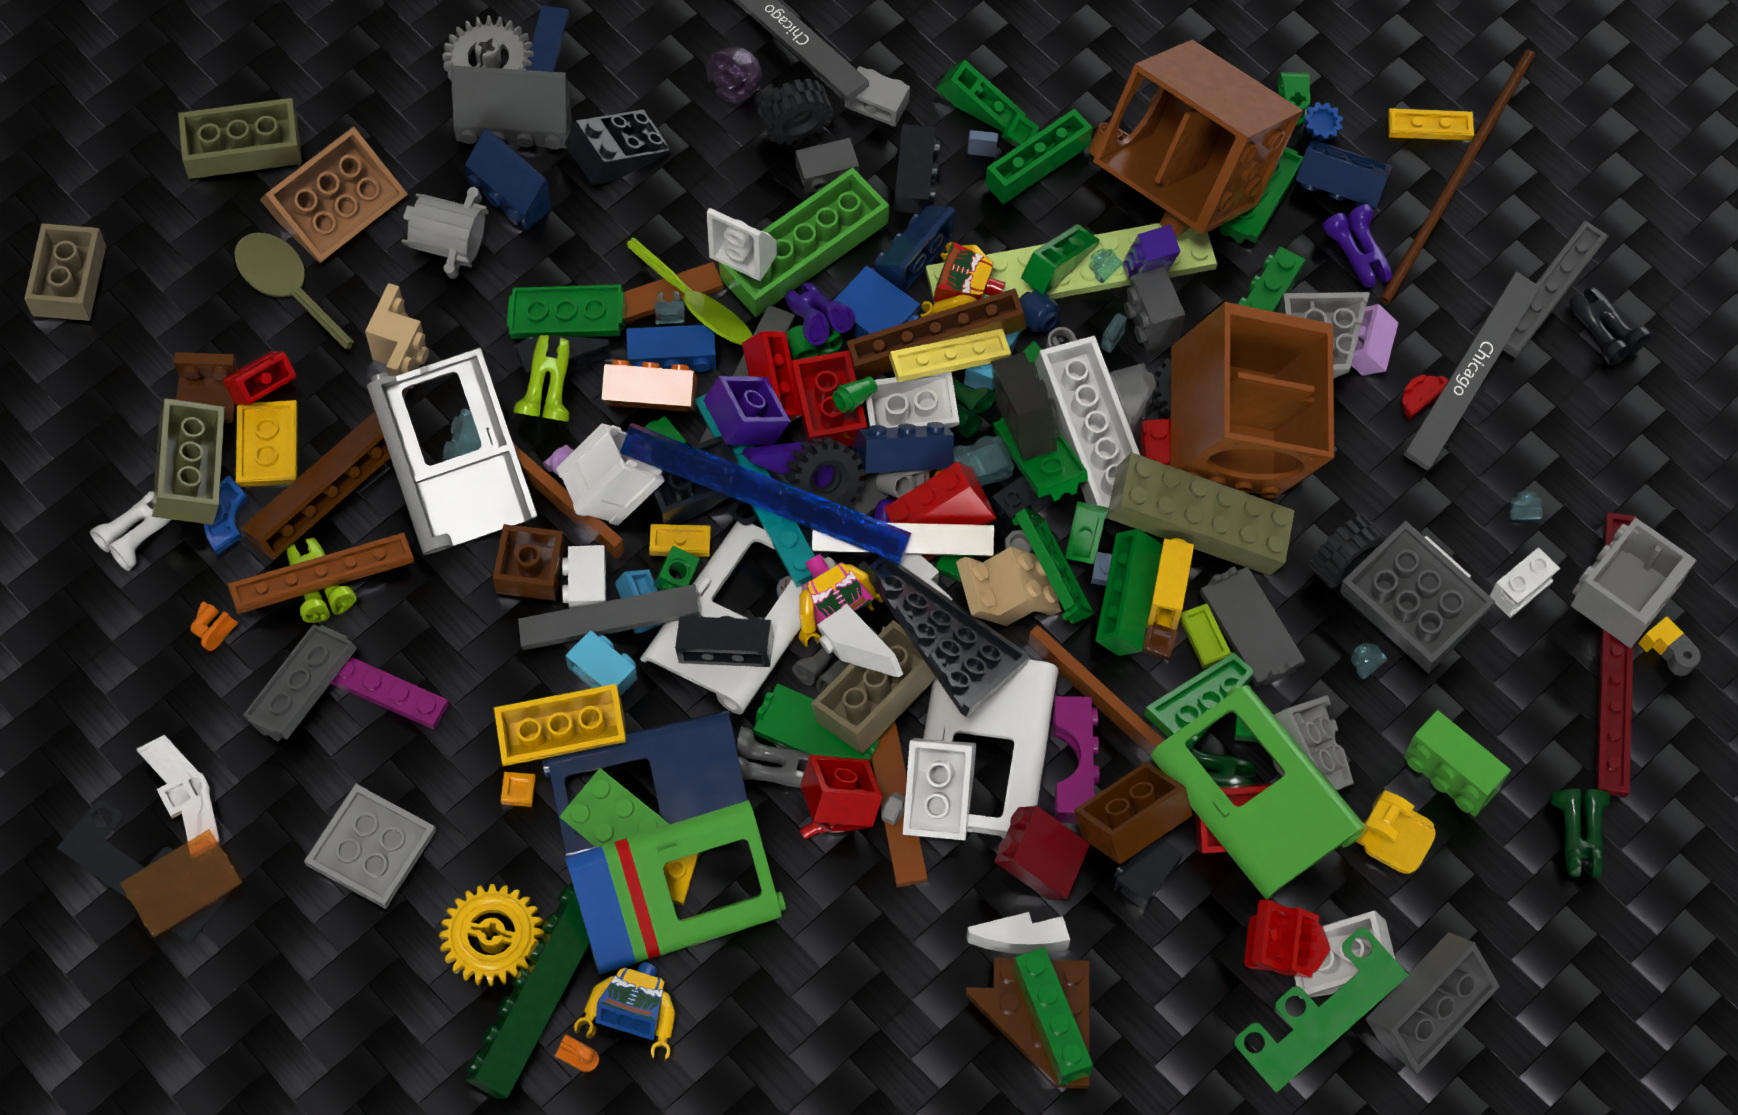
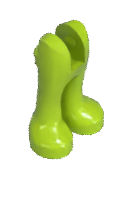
M540 335L533 353L531 375L526 395L516 402L513 412L540 416L543 383L546 372L549 371L550 382L542 417L568 422L569 411L562 403V394L569 361V340L560 337L556 350L557 356L556 358L546 357L549 335Z
M314 537L305 539L309 553L301 556L294 544L287 548L290 565L325 556L326 554ZM335 585L324 589L331 610L335 615L346 612L356 602L357 597L348 586ZM319 591L304 595L305 602L300 607L303 621L307 623L326 621L330 617V612Z

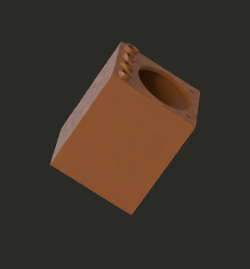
M1190 40L1134 65L1093 162L1203 235L1258 206L1303 110L1196 41ZM1147 77L1159 85V89L1150 100L1149 109L1138 126L1126 139L1117 143L1118 127L1125 109L1137 88Z
M1224 302L1171 346L1170 466L1247 494L1252 492L1261 494L1263 498L1273 499L1279 497L1283 492L1334 458L1333 324Z

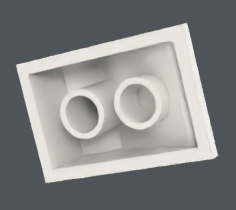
M709 208L707 211L709 258L761 281L777 255V240L767 232L759 231L741 220H735Z
M952 372L898 383L896 377L875 380L878 390L866 399L869 427L872 425H882L886 428H893L904 423L915 426H927L929 422H941L947 425L948 428L959 425Z
M921 738L910 740L903 835L966 840L976 743Z
M1371 911L1323 926L1331 949L1320 968L1313 973L1312 978L1294 976L1296 986L1301 987L1309 997L1330 995L1337 992L1360 971L1342 951V943L1359 928L1368 929L1395 959L1386 920L1376 911ZM1365 937L1356 938L1351 945L1352 953L1359 958L1367 957L1372 951L1371 942Z

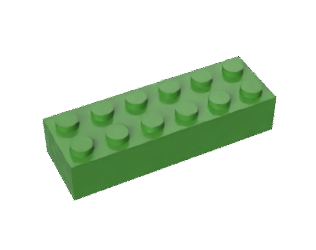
M852 167L762 230L777 240V255L761 281L719 262L720 278L750 312L757 317L769 305L773 306L784 298L789 290H795L888 224L889 204Z

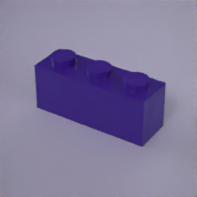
M1167 225L1137 235L1124 258L1125 261H1123V269L1127 277L1163 266L1166 272L1169 271L1181 252L1172 226Z

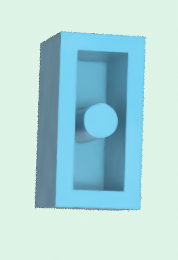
M591 630L565 655L567 667L592 688L616 684L621 696L637 680L635 662L627 654L623 653L620 655L613 649V644L604 635L598 637Z

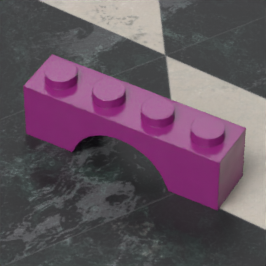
M1055 696L1053 736L1070 745L1078 759L1077 770L1069 778L1056 784L1054 794L1055 819L1060 823H1078L1074 809L1097 795L1094 794V784H1099V765H1094L1093 755H1098L1099 740L1098 736H1093V726L1098 724V709L1092 708V697Z

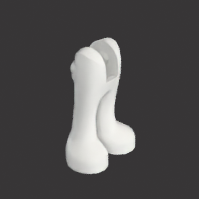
M149 491L131 509L112 522L98 525L90 531L97 545L105 552L111 551L114 559L127 571L132 569L137 563L135 550L139 544L172 520L152 517L154 491ZM144 520L133 530L121 537L135 523Z

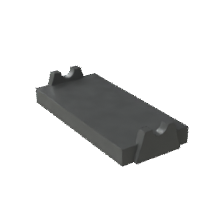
M1234 566L1223 574L1214 575L1208 585L1201 588L1200 595L1205 603L1208 604L1215 620L1236 655L1255 671L1252 681L1256 687L1262 684L1267 686L1296 672V668L1304 665V657L1248 566L1239 571Z
M313 624L243 715L261 734L269 735L278 742L281 738L287 740L355 652L356 646L349 641L347 636L323 625L318 627Z

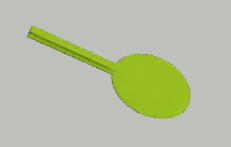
M632 238L631 241L627 242L628 248L666 281L684 293L683 300L687 308L709 329L739 345L753 337L745 323L732 311L711 297L691 290L668 266L638 240Z

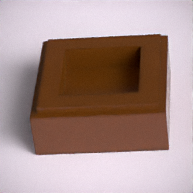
M1156 623L1149 625L1143 642L1142 652L1169 661L1179 631Z

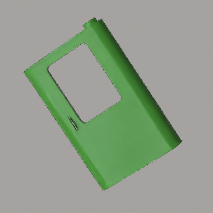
M1249 685L1234 686L1227 692L1225 699L1167 738L1150 755L1162 772L1186 787L1191 808L1266 900L1270 899L1277 890L1341 845L1344 848L1351 845L1367 830L1366 825ZM1229 712L1235 713L1284 772V776L1240 807L1233 805L1186 747L1187 741Z

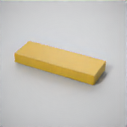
M1389 108L1388 135L1392 138L1472 141L1474 137L1473 112Z

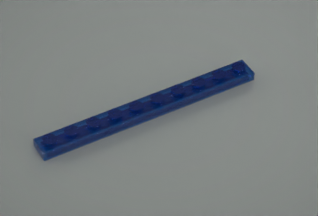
M632 423L628 427L621 448V454L897 563H900L911 536V533L639 425Z

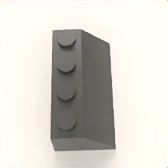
M1448 932L1409 973V976L1396 986L1371 1012L1366 1021L1379 1042L1412 1072L1418 1074L1500 986L1475 942Z

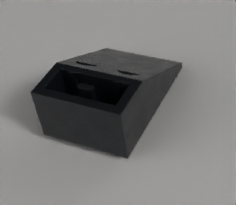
M644 110L576 120L565 142L566 147L592 185L616 181L671 152L670 147Z

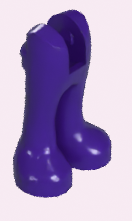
M1364 204L1355 208L1348 217L1344 213L1333 215L1322 225L1324 232L1341 246L1356 276L1366 288L1374 287L1376 283L1370 266H1373L1382 283L1388 282L1393 276L1390 265L1374 240L1369 228L1374 217V211L1370 204ZM1350 230L1354 233L1355 237L1362 246L1365 254H1363L1357 247Z
M813 283L801 284L803 294L800 296L793 289L786 293V303L793 313L804 319L803 335L812 345H821L827 340L829 336L828 322L835 331L840 333L849 331L854 325L855 315L852 309L842 302L828 299Z

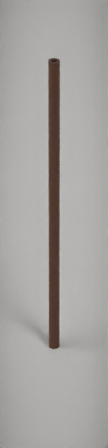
M1525 50L1393 274L1392 279L1379 299L1382 303L1390 304L1535 57L1533 51Z

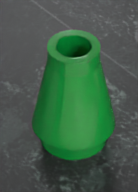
M868 376L861 380L837 386L836 391L832 393V398L839 411L842 413L847 411L853 412L868 397L877 392L878 387L875 380Z

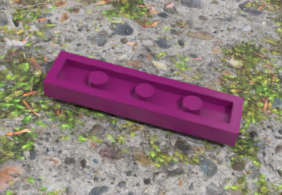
M353 657L349 658L330 683L435 730L449 705L447 699Z

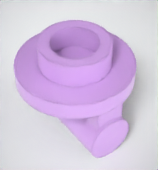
M568 445L558 448L551 457L543 462L544 467L549 472L553 471L559 475L556 468L574 450Z

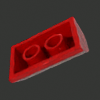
M958 461L884 507L891 523L987 525L997 519L973 469ZM921 555V556L924 557L927 561H929V560L933 559L934 557H936L937 555Z

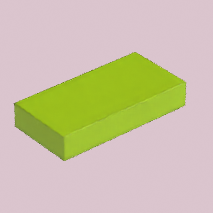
M1208 604L1181 613L1180 621L1203 669L1216 664L1231 654Z

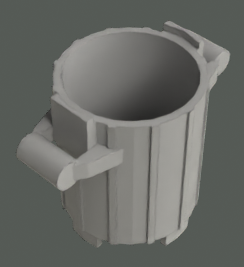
M475 187L468 189V196L464 205L424 194H416L418 200L415 206L407 205L403 219L409 220L407 240L402 239V244L409 246V248L447 257L444 271L451 279L458 277L460 265L472 267L470 263L477 256L481 246L485 227V214H488L489 211L486 206L479 205L482 201V196Z

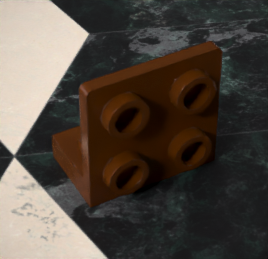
M175 352L174 365L179 375L176 400L224 407V423H232L234 421L236 404L233 402L223 382V378L239 370L235 355Z

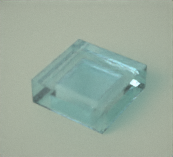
M1120 313L1115 315L1103 333L1101 344L1103 350L1111 353L1125 332L1127 317Z

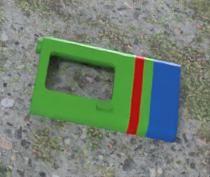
M749 800L565 857L599 975L781 918V911L786 909L781 892L775 891L756 819ZM737 840H747L761 887L760 894L686 919H678L663 871L664 865L667 862Z

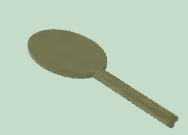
M252 233L240 239L235 248V261L240 274L248 284L268 296L280 298L293 296L345 350L352 347L351 345L354 344V341L301 289L305 281L304 266L297 252L288 243L267 233Z

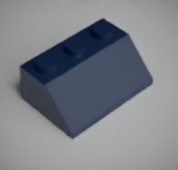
M488 128L484 130L465 164L466 180L471 187L482 191L492 206L495 208L500 207L504 210L506 216L513 224H520L525 230H528L551 210L547 179Z
M1313 139L1306 149L1296 181L1300 182L1301 187L1307 190L1317 191V189L1327 191V195L1334 199L1344 200L1345 197L1354 200V204L1358 207L1370 204L1371 207L1377 208L1393 166Z
M926 206L920 214L916 213L911 218L908 228L903 234L898 233L894 237L888 251L878 255L873 264L875 272L906 293L926 271V266L931 265L945 249L946 244L953 240L955 209L951 206Z
M929 422L927 426H915L904 423L893 428L872 425L869 429H859L851 450L855 452L854 455L860 458L862 463L859 465L864 469L865 474L946 469L953 464L954 434L947 425L941 422Z

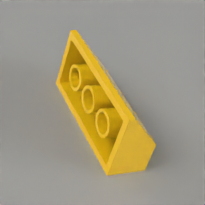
M616 684L494 707L503 766L626 742V726L622 702Z

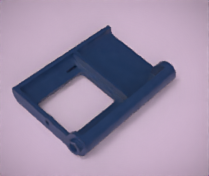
M729 710L628 733L624 743L548 757L542 760L546 778L551 777L558 816L569 805L565 784L567 777L642 759H647L650 762L660 809L659 816L669 824L748 800ZM559 817L566 856L595 848L581 835L576 834L575 830Z

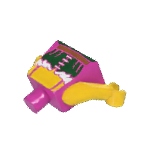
M821 554L806 561L805 564L813 579L801 585L802 592L799 595L801 631L799 632V640L806 648H808L807 641L812 636L817 644L820 643V635L815 631L816 627L820 631L817 624L845 605H848L855 612L863 606L873 611L872 601L874 599L882 603V598L869 581L868 573L851 564L845 565L843 562L828 568Z

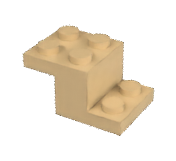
M388 283L365 333L372 359L387 364L386 368L389 376H398L418 369L420 364L423 365L427 360L429 349L426 347L425 334H423L421 322L409 318L405 312L404 299H402L399 286ZM414 386L403 390V398H405L408 389H412Z
M1009 547L984 562L969 557H963L956 561L971 616L1008 626L1034 611L1050 616L1061 611L1059 599L1035 554Z

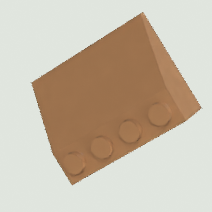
M353 126L272 188L260 200L277 222L320 263L408 194Z

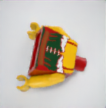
M955 242L946 244L945 248L948 253L940 254L945 263L935 288L934 306L929 301L923 302L921 308L927 313L920 314L921 318L982 299L984 294L992 296L1004 291L1006 283L990 278L994 263L989 260L977 245H959Z

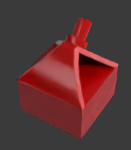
M809 755L800 786L809 808L812 822L800 829L802 836L807 840L818 832L821 834L826 831L835 833L873 827L882 794L869 760Z

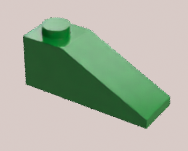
M965 59L950 68L936 88L955 107L1004 132L1012 114L1019 112L1026 116L1018 106Z
M1079 224L1073 226L1033 251L1021 279L1028 283L1032 289L1045 294L1056 287L1098 245L1100 239Z

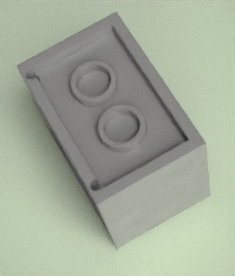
M1635 517L1629 526L1624 523L1615 533L1610 545H1606L1596 558L1597 561L1582 574L1579 579L1580 582L1572 591L1576 597L1571 606L1629 648H1632L1680 587L1696 559Z

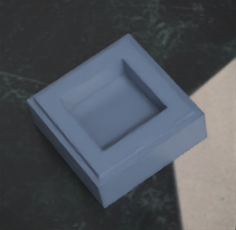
M971 130L968 154L996 157L998 133Z

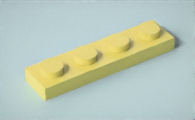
M1003 329L891 351L889 358L898 383L1009 360L1011 351Z

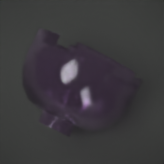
M740 46L725 47L717 51L707 61V78L709 82L714 81L718 87L714 91L725 101L738 104L741 101L747 100L758 90L762 79L761 66L754 54L746 48Z

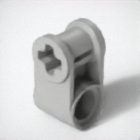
M932 470L878 473L876 486L882 493L899 499L929 480L930 471Z

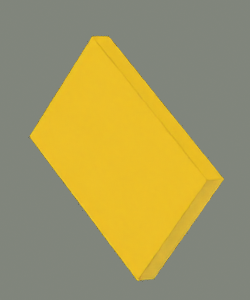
M296 400L237 405L236 484L239 487L292 484L297 479L298 404Z

